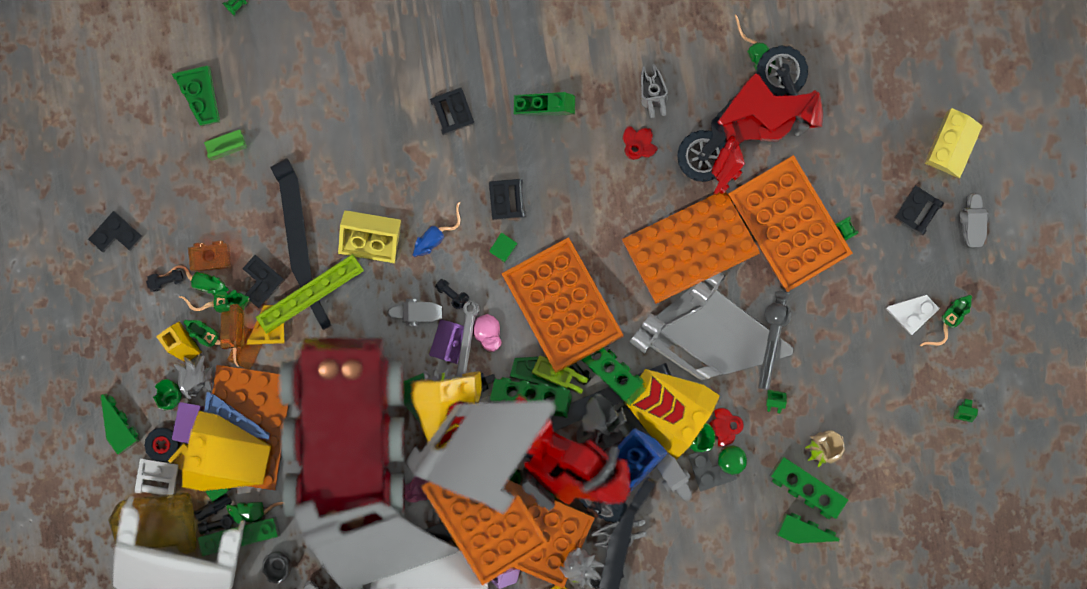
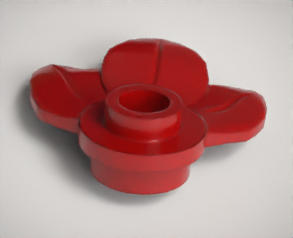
M631 126L626 128L623 134V141L626 145L624 151L629 159L637 160L641 156L651 157L656 153L658 147L651 143L653 132L650 128H643L638 132ZM634 147V148H636L638 151H637V152H633L631 148Z
M715 409L716 419L708 424L713 428L715 436H718V446L724 447L734 442L736 435L742 432L744 422L739 416L732 415L728 409ZM731 422H735L737 424L736 429H733L731 427Z

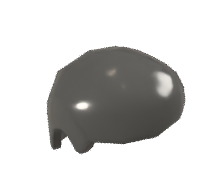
M273 552L264 559L262 573L265 574L268 582L280 583L289 576L292 568L291 562L285 554Z

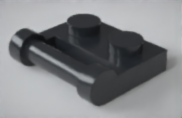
M462 87L430 99L431 105H434L439 118L442 135H447L475 124ZM445 100L455 123L450 126L441 102Z
M523 179L489 181L492 220L526 217L522 194ZM508 186H514L516 212H511Z
M915 185L894 218L924 236L927 226L938 209L943 207L944 202ZM927 202L931 203L932 206L920 225L914 223Z

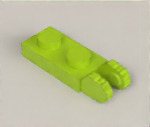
M539 356L532 371V374L558 386L568 388L578 394H582L583 389L570 383L572 377L582 383H587L588 378L568 367L555 373L548 358Z

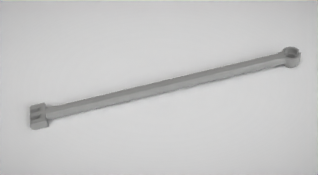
M472 301L466 302L463 307L466 317L456 378L462 377V374L467 371L474 320L480 311L479 305L474 301L473 303ZM470 305L474 307L472 312L468 311V306ZM430 508L428 522H433L434 515H436V523H440L441 518L434 508Z

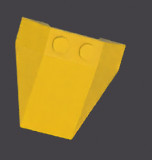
M198 411L190 433L183 466L182 487L207 491L261 485L264 482L271 446L217 414Z

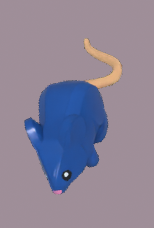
M460 202L456 205V225L439 228L431 226L424 232L421 238H417L413 257L430 254L432 249L437 247L444 239L443 231L455 230L460 225Z

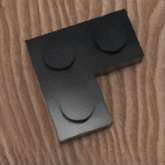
M113 211L88 240L104 253L115 239L131 251L143 236Z
M254 255L243 267V270L257 282L245 296H248L249 301L260 309L282 284L284 279L257 255Z

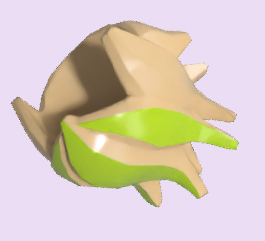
M833 430L819 432L815 436H810L813 440L810 445L805 447L806 449H812V456L808 461L818 460V467H820L823 463L831 464L842 459L845 449L843 436L841 437L840 434Z

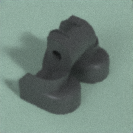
M597 393L586 404L587 412L581 419L582 424L577 430L576 437L578 444H582L590 439L604 452L609 447L624 440L633 429H637L645 434L646 431L628 406L623 405L616 411L613 404L605 396Z

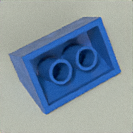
M633 429L617 446V459L627 462L630 492L668 454L656 439L637 429Z

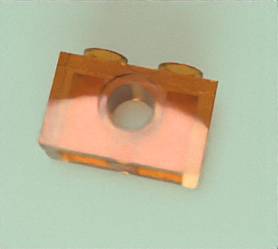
M213 241L212 245L205 246V243H195L193 247L188 248L190 271L192 272L231 268L230 248L228 244H224V241ZM208 251H213L214 258L211 261L205 259V254Z

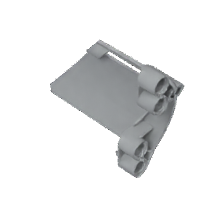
M719 273L692 286L657 316L651 313L632 337L630 343L643 353H646L649 347H652L698 379L705 380L714 376H722L762 365L769 329L717 291L718 286L726 277ZM781 338L777 346L775 360L793 355V347ZM679 345L706 365V367L694 369L670 351L668 347Z
M552 401L458 404L453 408L425 448L421 450L417 448L418 446H415L405 463L413 472V475L465 497L485 503L493 509L505 513L515 497L504 489V484L555 407ZM455 416H466L446 448L436 449L435 446Z
M313 500L294 506L304 540L342 589H363L362 585L455 554L459 549L402 518L395 509L383 503L323 518H318ZM372 512H376L384 518L382 521L344 534L339 530L342 522Z

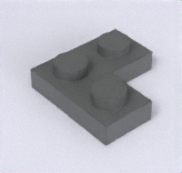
M707 451L688 455L700 492L737 479L736 475L725 473L719 465L712 467Z
M524 467L522 481L524 491L529 495L532 494L542 508L545 507L550 511L555 507V497Z

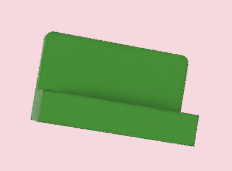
M240 129L204 142L208 152V159L211 161L247 148Z

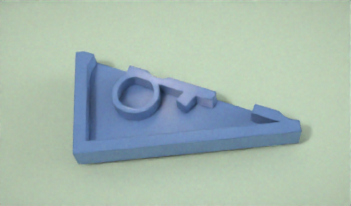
M207 392L204 412L217 414L257 438L270 439L269 432L213 393Z

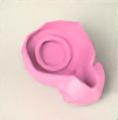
M489 314L475 318L473 336L485 350L495 352L502 345L499 321Z
M415 476L411 483L405 485V500L412 503L429 500L421 485L428 481Z

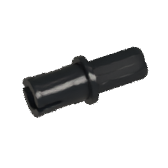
M225 494L215 501H208L207 505L193 511V513L196 515L195 517L198 522H201L213 514L217 515V512L225 508L226 505L232 504L231 498L228 494Z

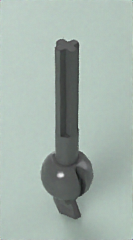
M784 291L775 292L776 302L770 304L765 312V318L771 325L758 385L759 389L769 390L781 329L787 326L792 318L791 309L786 305L791 293Z

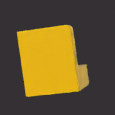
M187 443L183 444L168 460L170 463L179 464V469L182 472L188 448Z

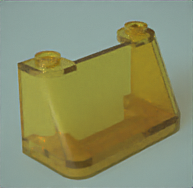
M189 493L133 499L132 508L139 514L134 546L148 549L177 546L178 551L183 554L195 551L197 547L193 502ZM128 499L119 502L108 519L115 544H117L122 510Z

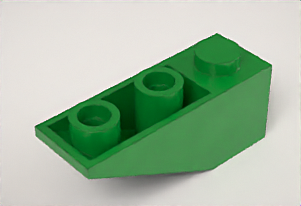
M566 92L514 95V114L574 115L575 95Z
M102 394L101 404L106 439L117 455L123 454L140 441L138 438L139 433L134 426L130 427L127 423L128 417L122 410L119 411L115 406L117 405L116 400L111 395Z
M793 512L790 515L784 514L776 531V535L795 544L835 542L840 540V538L836 537V532L827 528L825 531L818 529L819 524L810 520L805 523L800 520L801 516Z

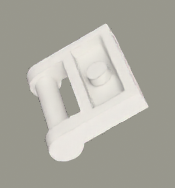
M141 458L135 493L141 494L145 492L164 495L167 498L174 499L179 464ZM144 479L169 483V487L144 485L143 482Z

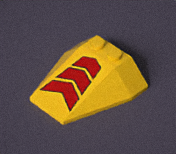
M644 369L640 378L644 381L643 386L646 390L630 406L627 403L626 405L650 436L656 439L668 454L678 459L690 447L711 416L720 395L703 384Z
M480 371L464 373L462 377L441 381L428 379L412 382L413 403L428 442L456 405L479 404L482 392ZM455 416L435 446L436 449L446 448L466 416Z

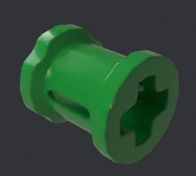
M228 0L222 4L235 16V12L239 8L248 4L246 0H238L233 7L232 5L237 0Z
M850 216L835 224L842 232L845 241L859 233L852 225Z

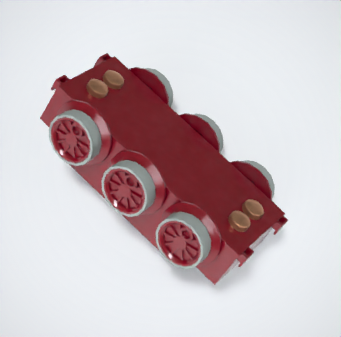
M304 338L300 347V355H298L296 361H282L280 370V398L282 405L295 404L298 411L301 410L298 417H285L282 425L283 460H297L299 466L302 467L299 473H286L285 516H296L294 506L313 500L318 518L378 503L392 507L403 517L405 511L404 473L391 474L387 466L390 460L403 461L404 419L390 418L388 412H386L389 404L402 405L403 362H389L387 355H383V338ZM372 512L342 522L339 530L344 534L382 521L384 518L378 513Z

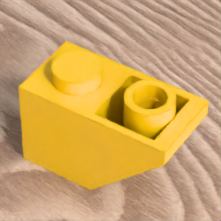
M180 321L156 336L169 354L185 362L184 357L191 361L202 353Z

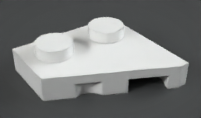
M927 295L887 306L885 309L910 335H913L940 308Z

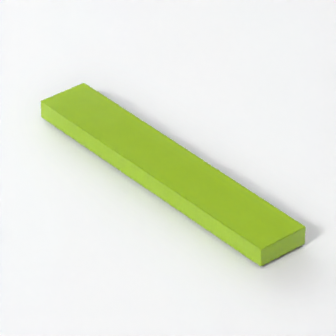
M352 254L256 316V319L267 334L364 270Z

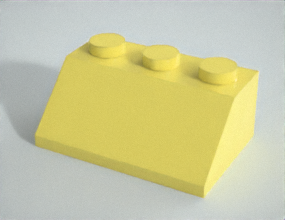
M953 108L948 110L925 164L960 178L982 129V125L967 114Z
M344 210L340 223L338 254L349 256L353 254L355 257L395 263L401 220Z

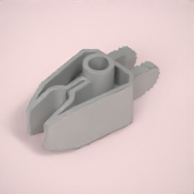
M652 65V80L651 77L647 76L645 66L642 68L641 101L642 105L648 108L650 118L655 117L654 106H660V113L662 116H665V104L668 101L666 85L655 65Z
M970 193L967 196V208H963V211L960 213V221L963 223V236L968 246L982 247L987 237V222H989L990 218L989 211L986 208H982L981 195Z
M406 299L402 306L391 307L387 313L392 319H402V323H406V326H418V323L432 322L442 318V306L432 302H417V299Z
M667 454L657 465L658 471L664 479L662 484L668 492L670 490L673 493L677 491L681 499L688 502L692 497V493L687 486L690 475L685 468H680L673 456Z
M644 520L634 521L633 527L644 525ZM611 522L591 533L592 536L607 535L605 540L594 542V546L608 548L611 533L618 522ZM647 531L631 533L628 546H631L633 539L646 537Z

